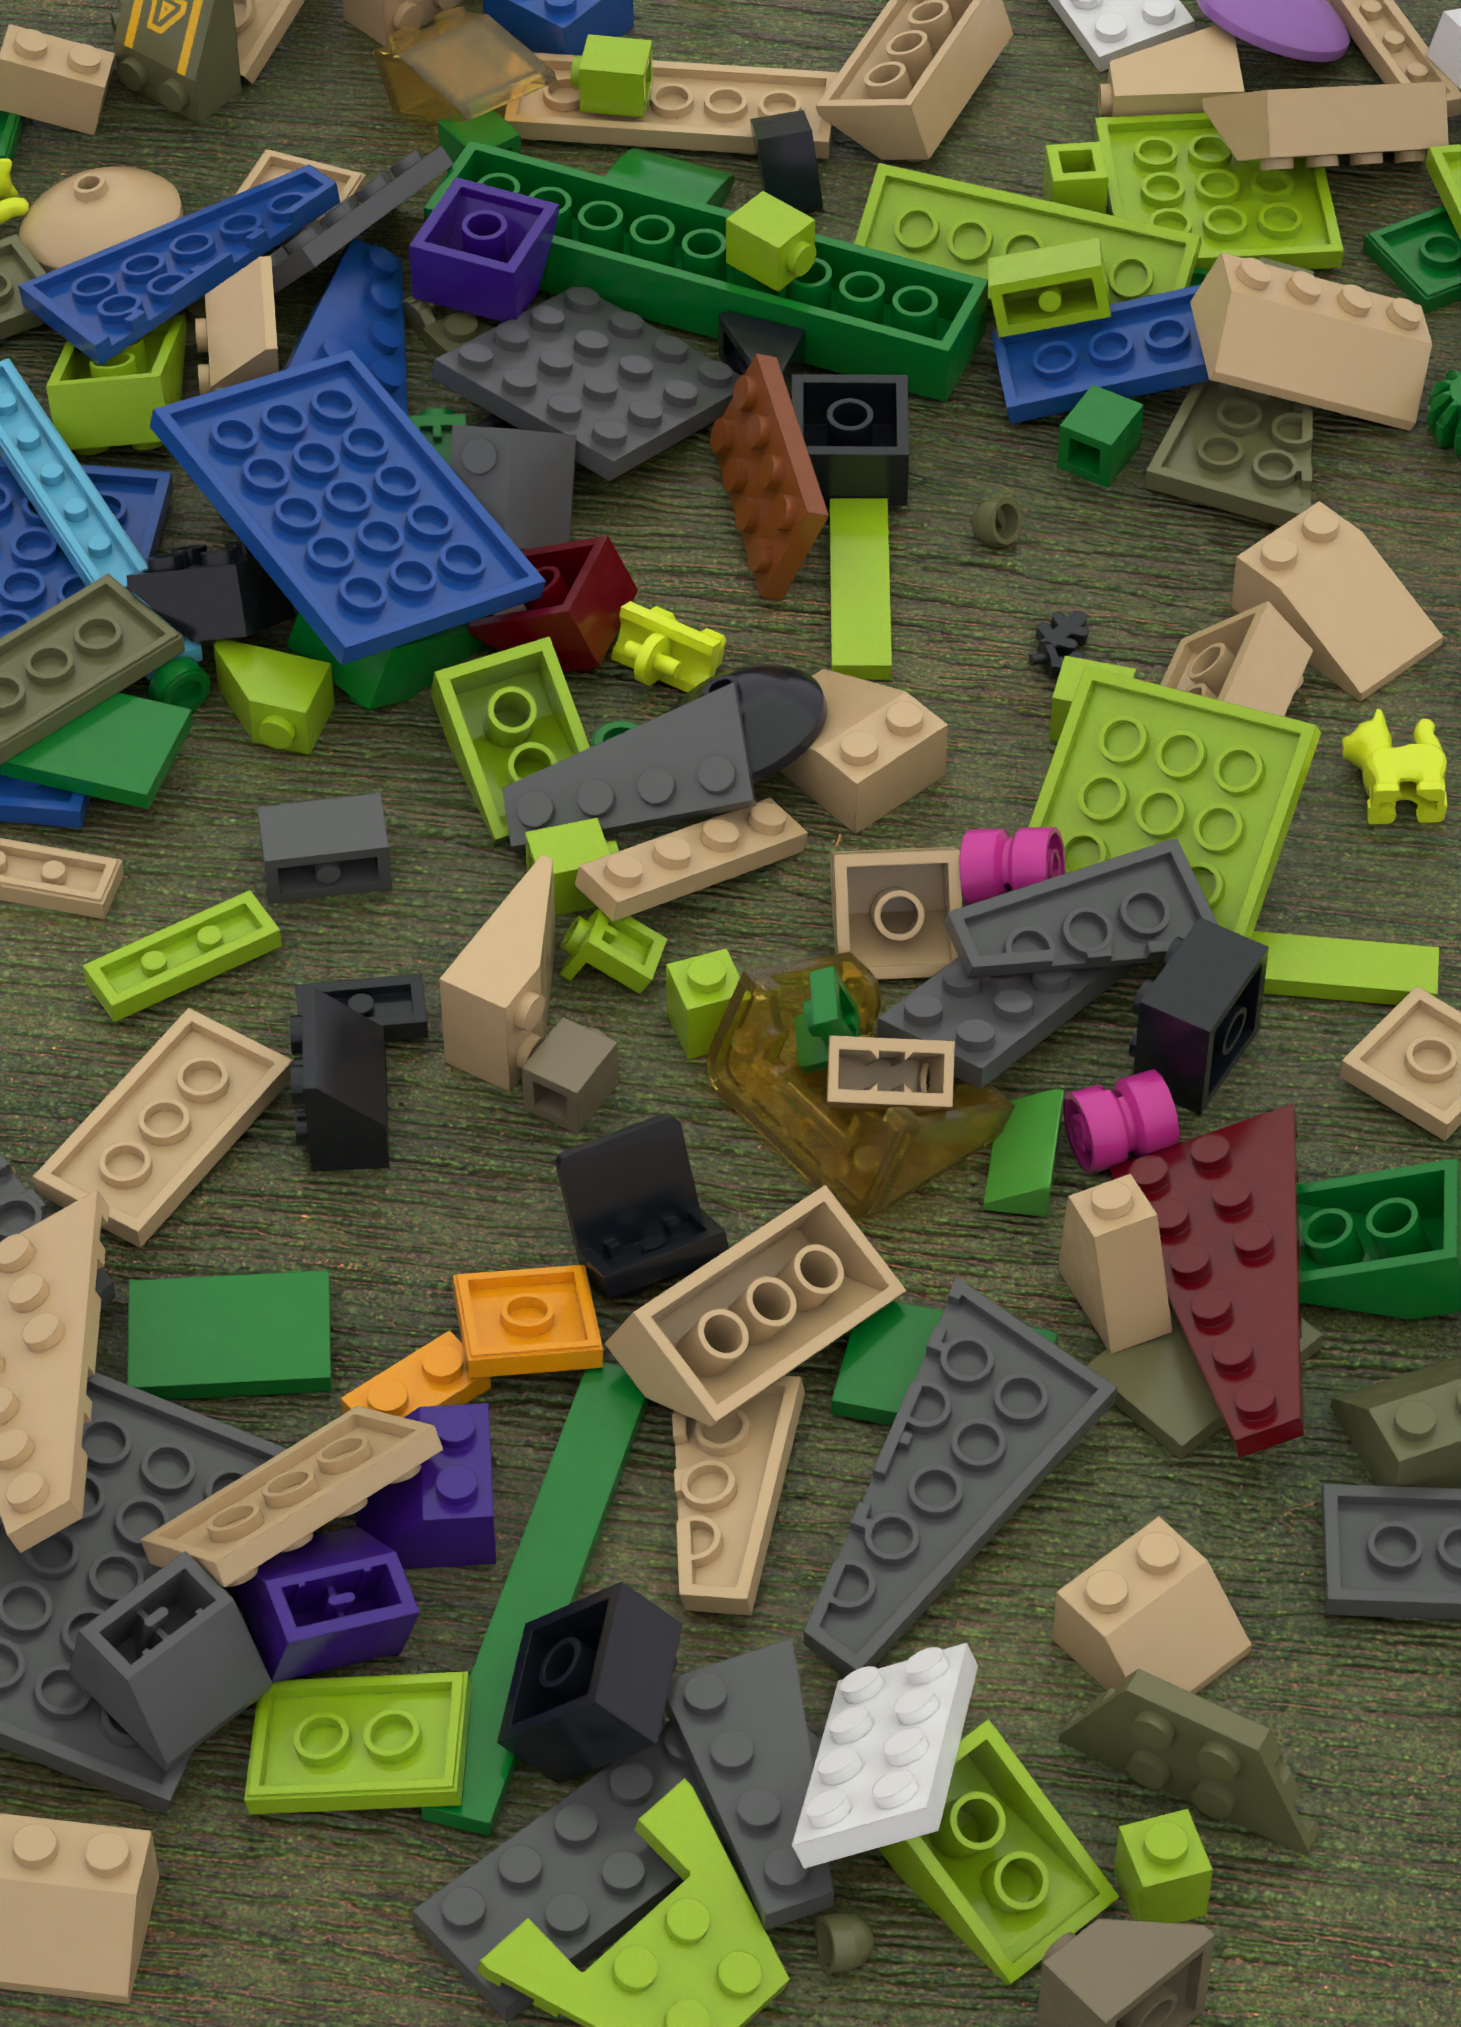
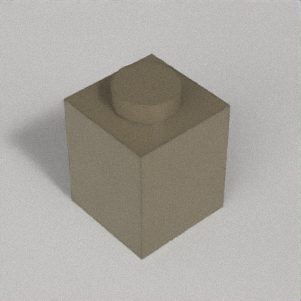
M562 1017L522 1067L524 1110L579 1134L619 1083L618 1042L608 1038L596 1028L584 1027Z

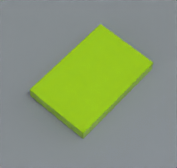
M468 1671L295 1679L272 1683L270 1691L259 1698L256 1703L244 1797L249 1815L460 1806L462 1802L472 1696V1683Z

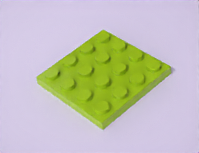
M1205 112L1095 118L1094 138L1095 142H1101L1109 177L1107 194L1109 215L1200 235L1202 245L1195 268L1210 270L1221 252L1241 258H1255L1259 260L1260 257L1307 270L1342 268L1344 250L1325 167L1306 168L1305 157L1293 158V169L1260 171V160L1237 161Z
M1084 666L1028 828H1058L1064 844L1066 873L1177 837L1218 925L1251 939L1321 731L1315 724Z

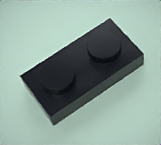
M422 973L295 985L298 1015H302V988H316L383 1026L385 1042L428 1038Z

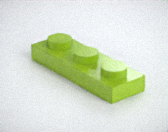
M251 890L84 964V979L113 1022H117L281 947V933L279 927Z

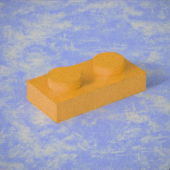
M449 1330L341 1397L342 1414L356 1406L404 1418L418 1407L467 1404L491 1389L490 1377L468 1379L462 1342Z

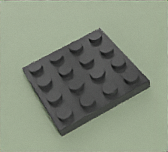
M571 287L523 312L517 320L510 319L434 359L431 379L520 430L577 435L575 461L611 481L715 422L718 418H722L733 398L735 383L741 375L732 371L731 367L727 364L714 361L689 347L684 340L669 336L644 322L639 315L624 311L606 301L596 291L586 287Z

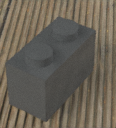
M381 793L257 807L269 903L392 889L389 844Z

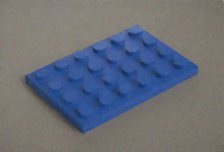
M352 350L153 409L150 428L341 665L539 599L542 596L546 580Z

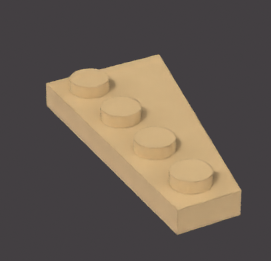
M784 1376L712 1427L677 1411H674V1414H672V1430L676 1455L674 1480L678 1504L676 1529L679 1596L684 1611L752 1615L805 1396L802 1379L799 1376Z

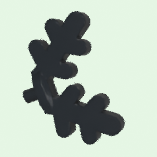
M1075 611L1066 618L1063 613L1055 612L1052 615L1050 625L1046 622H1040L1037 625L1035 634L1036 639L1039 641L1038 653L1029 655L1030 665H1042L1050 676L1059 677L1064 660L1059 655L1084 659V655L1076 652L1077 645L1082 646L1087 642L1089 630L1085 628L1087 615L1082 611ZM1100 659L1094 660L1097 662L1105 663L1103 660Z

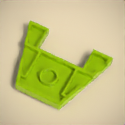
M685 1778L641 1816L634 1829L684 1880L683 1883L584 1972H580L529 1918L484 1956L477 1968L478 1973L484 1979L499 1987L501 1983H504L534 1999L533 2005L556 2018L562 2014L584 2027H745L786 1988L790 1980L692 1785Z

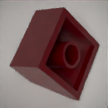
M609 536L520 550L546 580L541 598L471 621L468 629L472 636L501 651L550 636L562 672L572 670L584 672L600 666L621 625L619 618L621 606L629 601L633 602L638 592L634 581Z

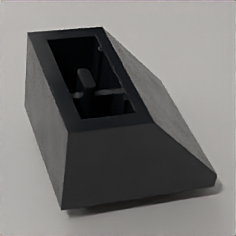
M242 541L230 542L225 544L226 548L207 551L206 544L175 548L171 550L172 554L147 558L146 569L126 576L128 588L192 642L247 637L295 617L293 604Z
M302 988V1015L290 1016L292 1055L303 1054V1057H294V1065L290 1066L292 1105L305 1104V1107H295L297 1146H309L312 1172L390 1168L387 1062L384 1027L316 988Z

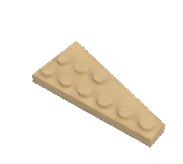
M98 1189L23 1232L11 1235L0 1242V1516L7 1536L20 1553L83 1518L88 1455L82 1448L83 1424L91 1422L92 1401L87 1396L86 1390L88 1377L95 1375L101 1298L95 1290L97 1269L104 1267L106 1252L105 1247L100 1242V1231L102 1225L108 1224L109 1206Z

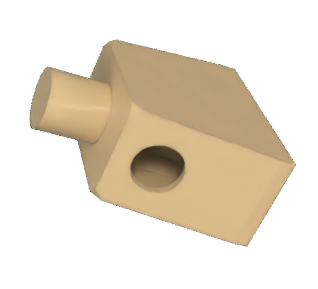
M829 1036L827 1104L832 1109L894 1112H928L952 1108L955 1041ZM928 1067H929V1068H930V1084H929V1088H928V1091H927L926 1076H927V1070H928Z

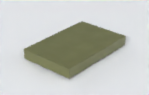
M1170 1309L1173 1332L1110 1354L1107 1348L1087 1363L1086 1366L1117 1387L1114 1405L1177 1458L1182 1460L1224 1425ZM1301 1317L1302 1338H1300L1301 1364H1303L1321 1349L1323 1334Z

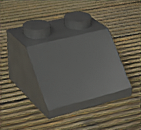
M452 425L450 467L519 549L526 550L570 542L577 435L509 428Z

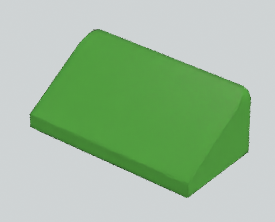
M1052 1089L999 1104L983 1210L1041 1217L1049 1216L1063 1120L1064 1089Z

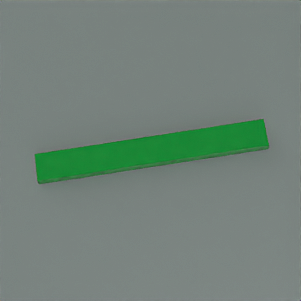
M603 1362V1368L585 1369L470 1674L472 1696L461 1805L421 1807L422 1820L490 1837L492 1835L519 1757L499 1745L497 1740L525 1623L577 1601L650 1400L645 1398L622 1366Z

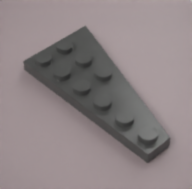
M956 1276L948 1294V1303L938 1326L935 1325L926 1345V1354L915 1380L912 1383L910 1382L874 1466L873 1477L863 1501H859L852 1517L850 1531L839 1557L831 1566L804 1629V1645L846 1676L862 1667H875L1116 1402L1117 1387Z

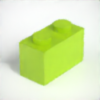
M1099 237L988 258V287L999 338L1111 317L1110 289Z

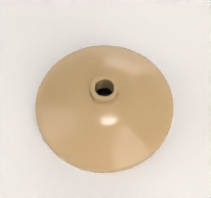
M126 166L95 168L72 175L43 192L23 217L19 228V238L44 271L49 273L183 217V207L176 188L168 180L144 169Z

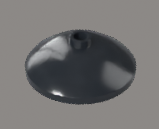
M754 664L727 670L698 684L682 696L669 711L734 682L738 689L753 784L776 774L799 758L813 744L825 724L827 717L826 698L816 679L802 670L780 664Z

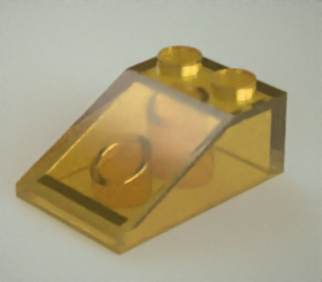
M465 7L451 8L435 15L436 24L420 30L419 26H413L396 31L388 36L390 44L373 51L390 105L395 113L466 122L557 82L555 72L488 14L466 12Z

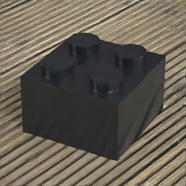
M792 374L791 402L825 505L829 506V498H888V506H907L909 472L908 375Z
M1203 918L1197 920L1185 939L1176 937L1165 955L1162 971L1155 981L1151 979L1144 981L1133 1003L1132 1012L1138 1016V1027L1129 1046V1056L1135 1058L1133 1075L1148 1070H1156L1167 1084L1174 1104L1201 1115L1259 1031L1269 947Z
M619 1582L525 1623L497 1743L557 1784L657 1745L658 1737L664 1726L663 1714L671 1676L677 1665L676 1653L683 1624L624 1582Z

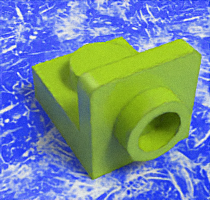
M597 908L588 920L578 916L566 932L560 948L566 951L567 955L559 975L571 981L587 962L611 978L641 994L654 977L667 938L631 916L612 922Z

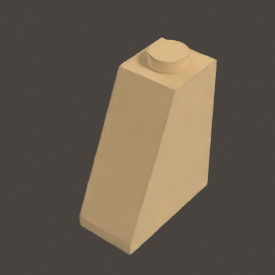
M1216 24L1109 61L1108 84H1099L1098 86L1099 116L1120 117L1203 113L1205 111L1203 110L1202 98L1245 93L1235 36Z
M1128 1174L1069 1195L1058 1261L1059 1271L1110 1354L1173 1332L1158 1216L1133 1176Z

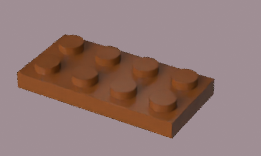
M756 353L745 375H741L737 379L733 390V398L723 417L715 421L711 431L710 445L712 451L717 456L722 472L723 487L728 492L735 514V526L741 533L747 553L748 568L753 572L760 597L782 601L829 515L777 357Z

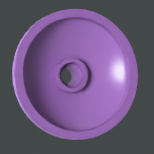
M1196 0L1203 13L1230 34L1256 47L1285 57L1311 62L1335 61L1345 55L1350 43L1345 23L1327 0Z

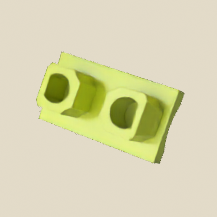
M631 601L621 606L619 614L621 621L620 632L613 648L611 659L633 668L635 680L648 686L660 680L682 691L689 692L701 682L715 675L716 669L722 664L726 644L724 635L708 628L698 631L679 623L675 619L674 613L658 606L649 610Z

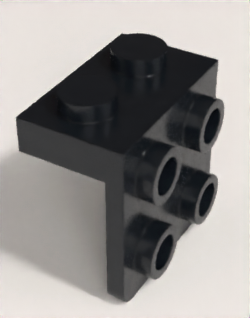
M664 1113L566 1149L557 1156L555 1166L579 1265H585L587 1277L609 1300L615 1297L638 1295L647 1290L650 1284L676 1274H691L729 1249L725 1230L699 1206L682 1127L673 1115Z

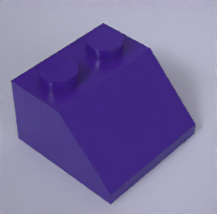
M455 177L409 245L413 298L496 321L517 320L527 310L539 291L559 216V204Z
M489 1404L418 1407L404 1418L434 1425L443 1450L423 1462L421 1470L412 1478L403 1482L388 1484L367 1497L368 1502L366 1506L356 1512V1526L396 1551L403 1569L496 1564Z

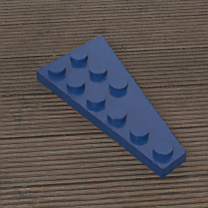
M310 164L22 283L18 285L22 304L94 362L102 365L252 261L264 255L339 204L340 198L337 183Z
M354 238L347 244L338 258L325 284L326 288L320 300L314 306L309 316L311 318L305 329L301 332L283 370L352 350L408 416L404 310L401 303L403 301L401 258L393 255L383 247L373 246Z

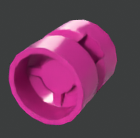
M1057 827L1019 828L1014 838H1011L1005 829L967 830L963 836L960 851V881L966 906L1066 874L1064 844Z
M1148 1070L1119 1078L1114 1085L1113 1091L1110 1089L1105 1090L1098 1084L1065 1094L1063 1099V1115L1069 1143L1080 1167L1087 1174L1103 1171L1126 1162L1129 1152L1136 1158L1179 1144L1180 1131L1174 1101L1163 1077L1156 1070Z

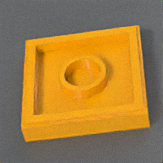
M585 1265L453 1275V1296L468 1379L603 1368V1346Z

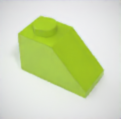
M217 639L214 644L218 688L252 742L275 749H285L310 755L335 706L331 663L227 639Z

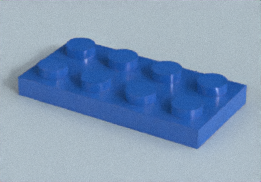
M1200 285L1110 304L1111 317L1000 338L998 330L991 331L1010 424L1072 411L1092 384L1126 398L1209 381L1190 301Z

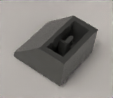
M186 1551L78 1631L69 1673L164 1771H167L270 1691L272 1681L234 1599Z

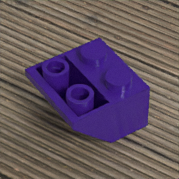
M358 1526L315 1535L307 1544L298 1549L280 1552L259 1565L258 1572L253 1578L235 1586L262 1661L272 1683L402 1653L420 1613L396 1551Z

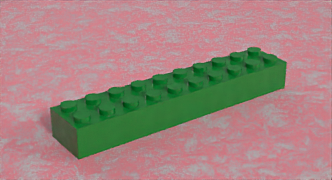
M471 140L424 207V219L426 221L455 177L559 204V216L539 290L558 295L571 287H586L596 291L606 301L624 311L635 313L643 319L714 339H719V314L728 311L804 329L805 364L845 375H908V392L947 402L986 332L987 279L815 233V263L806 274L796 277L777 292L726 263V219L734 211Z

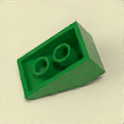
M298 612L286 646L299 656L331 663L333 682L347 693L348 698L353 703L371 710L411 699L432 684L434 672L458 665L487 643L472 636L468 629L470 624L468 622L341 665Z
M1458 1158L1297 1184L1301 1273L1299 1303L1411 1320L1461 1312V1166Z

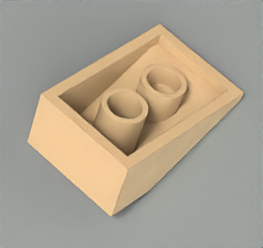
M1320 501L1236 556L1231 608L1238 613H1242L1269 601L1313 649L1307 664L1359 702L1442 645L1443 635L1364 533Z
M822 669L812 677L820 684L827 701L825 724L813 744L794 762L779 771L854 834H857L946 775L948 724L906 691Z
M543 854L538 858L439 979L445 1063L508 1092H511L522 1078V1067L546 1036L556 951L552 858Z

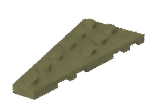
M1263 257L1259 259L1267 265L1294 272L1304 271L1314 276V271ZM1212 380L1192 384L1146 470L1145 488L1283 526L1312 506L1311 452L1313 406Z

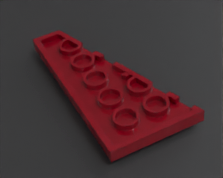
M1294 1103L1109 1168L1112 1180L1131 1174L1157 1213L1169 1307L1239 1458L1304 1436L1303 1372L1300 1355L1302 1319L1299 1307V1292L1301 1291L1300 1222L1297 1206V1182H1299L1296 1156L1298 1131Z

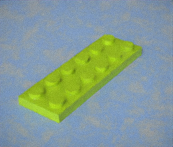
M878 163L854 244L988 280V258L1099 237L1110 289V304L1189 287L1202 241L1200 235ZM988 287V304H987V305L992 306V301H991L990 292H989V287Z

